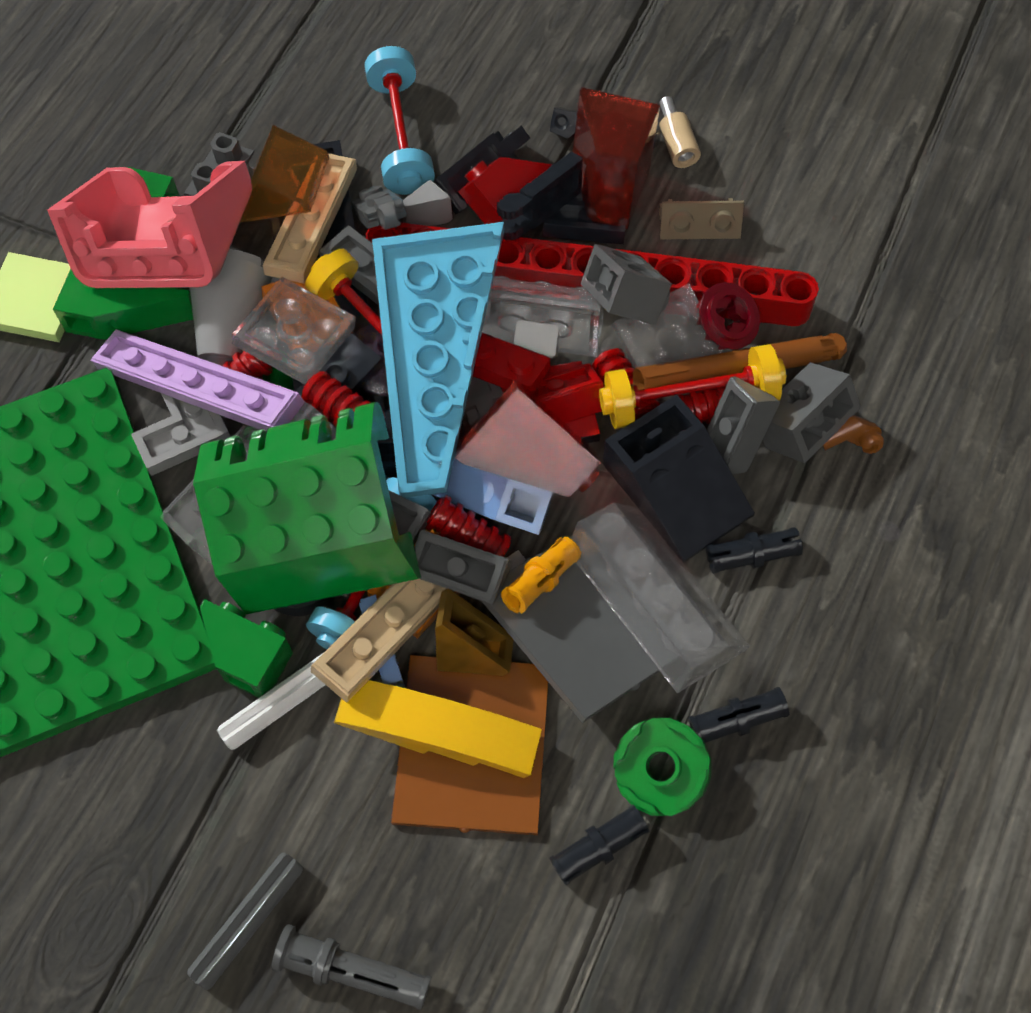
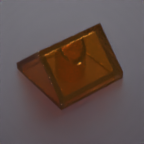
M273 125L251 172L252 192L240 223L311 212L330 158L327 151Z

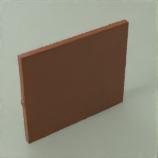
M410 655L406 689L496 713L541 728L542 731L531 775L525 778L481 763L472 766L431 751L422 754L400 746L391 819L392 825L456 829L462 833L483 831L538 836L548 681L534 664L511 662L510 673L498 676L437 671L436 657Z

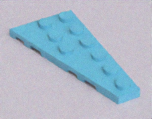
M504 222L372 239L399 495L404 498L447 492L504 235Z

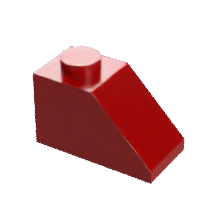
M499 157L487 166L482 160L465 175L469 182L458 193L484 224L503 221V218L501 219V216H498L497 202H500L507 194L520 193V190L527 183H530L545 172L552 164Z

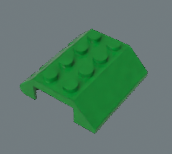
M378 402L357 406L355 412L351 408L340 410L339 418L337 419L336 438L332 441L330 422H328L326 416L319 415L311 418L312 421L302 419L270 427L267 432L264 429L252 432L247 461H245L246 448L240 436L228 437L225 439L226 442L219 439L201 444L193 485L215 577L246 615L421 578L411 531L399 534L377 442L389 439L384 414Z

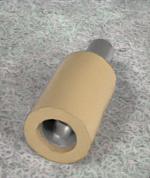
M664 97L659 102L664 115L659 124L660 130L662 131L673 165L678 168H686L695 164L700 159L701 152L687 115L683 112H677L671 97Z

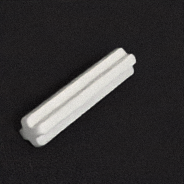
M321 655L221 724L217 731L226 746L231 750L238 748L325 686L321 680L310 672L311 665Z

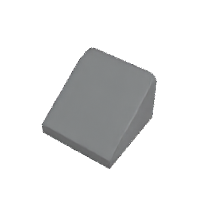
M431 180L424 183L403 200L407 216L403 217V223L436 226L448 223L453 219L450 196Z
M519 320L516 323L514 344L546 357L556 358L559 352V327L555 324Z

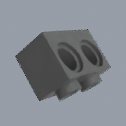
M598 244L594 245L580 283L608 313L656 325L660 313L668 305L670 287L672 285L641 256Z

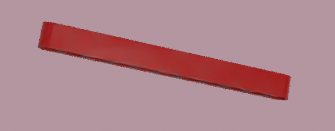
M401 223L400 226L384 230L378 225L367 230L366 239L372 243V239L450 228ZM524 237L511 241L502 239L492 289L598 302L580 284L594 246ZM616 249L641 256L670 283H674L670 287V299L665 308L666 311L699 315V310L695 306L701 301L702 293L715 284L728 282L742 287L752 296L758 307L761 323L800 326L809 320L819 291L815 278L801 271ZM725 309L720 312L719 316L729 318L728 310Z

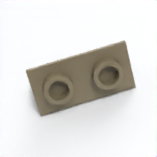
M728 198L727 201H672V199H667L666 202L659 203V220H661L660 239L741 238L744 200L733 201V198Z

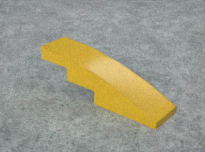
M368 680L347 703L341 698L334 723L422 754L431 751L472 766L481 763L522 778L531 775L542 731L541 728L486 710Z

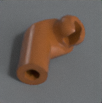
M853 415L822 447L826 451L844 441H848L861 446L863 452L872 454L878 452L883 447L884 438L881 435L882 430L876 423Z

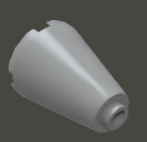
M229 249L221 272L207 286L190 287L198 358L223 366L226 361L232 362V356L236 352L242 353V347L246 343L248 344L264 302L261 286L270 284L272 280L271 276L264 275L260 257L243 251Z

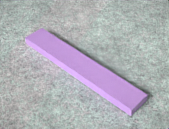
M117 329L90 360L98 370L107 368L112 371L114 376L253 428L264 429L266 432L270 427L290 423L305 403L301 395L293 390Z

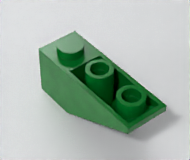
M71 268L53 308L65 332L103 340L108 339L116 329L132 334L193 320L190 291L182 287L92 288L81 283L75 277Z

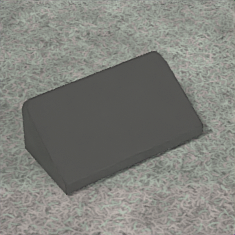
M736 376L730 377L707 428L710 437L732 474L747 472L780 404V401L774 396Z
M420 530L414 547L421 575L419 579L493 605L513 564L512 561L504 557L424 530Z

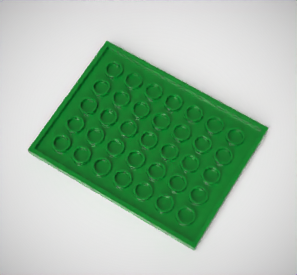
M107 368L0 406V758L217 669L202 614L152 477L131 435L135 431L112 371Z

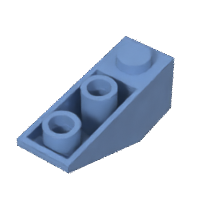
M455 454L447 492L432 495L439 498L448 495L452 498L451 503H461L464 505L463 508L539 535L556 487Z

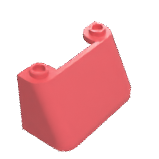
M229 161L219 164L211 173V183L194 196L151 197L144 179L136 171L126 167H113L104 169L47 209L73 274L81 283L88 287L207 286L221 272L251 196L252 183L245 161Z

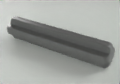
M284 852L279 854L189 967L187 975L192 981L203 989L208 990L212 988L301 875L303 868L298 861Z

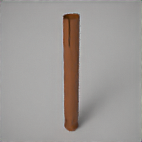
M838 333L771 344L775 349L777 357L783 360L785 369L807 366L810 362L818 364L830 360H839L847 352L845 338ZM750 348L636 367L633 371V385H637L638 390L742 373L744 366H748Z

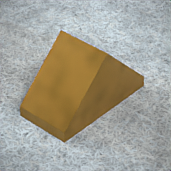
M449 588L441 592L435 627L437 671L498 676L510 673L513 638L503 627Z

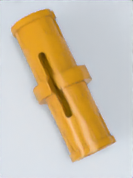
M559 537L543 555L531 558L524 566V572L502 590L501 598L506 607L514 613L518 614L520 612L522 614L543 592H551L558 585L559 577L581 558V551L578 545L568 537Z

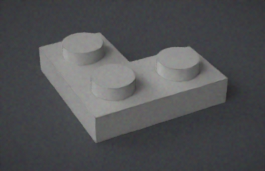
M161 393L171 416L131 434L150 475L153 476L197 456L203 443L219 439L226 442L225 439L230 437V434L221 416Z

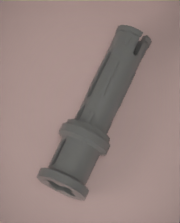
M289 924L285 926L279 938L271 967L276 972H281L285 968L313 977V983L320 986L322 984L327 985L331 980L373 995L416 1007L420 1011L424 1006L432 978L428 975L423 976L381 961L341 950L340 943H337L336 939L328 937L325 941L309 937L297 933L296 927Z

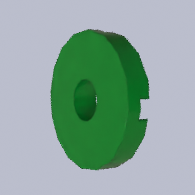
M652 718L635 724L620 739L614 754L613 769H615L616 783L619 791L631 805L633 804L638 810L651 816H674L691 809L704 796L711 779V756L704 740L690 726L672 718ZM660 752L668 753L675 762L674 774L666 781L656 780L649 770L651 759Z

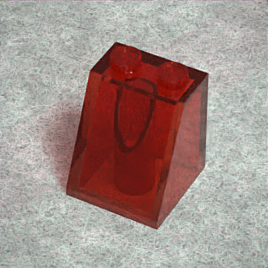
M581 87L573 153L581 156L583 159L581 192L588 218H591L592 221L616 226L618 224L625 225L626 229H628L650 171L660 111L659 104Z
M517 379L460 440L455 454V458L464 465L570 497L577 489L583 493L600 474L596 468L601 462L595 450Z

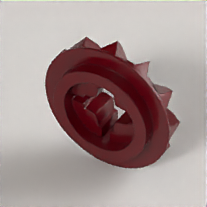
M723 282L713 285L702 293V299L695 307L699 310V319L696 324L701 325L706 333L704 340L715 342L718 350H738L746 347L755 339L759 331L760 315L754 299L745 289L733 283ZM725 309L728 310V317L733 320V323L728 326L724 325L725 319L719 316V313Z

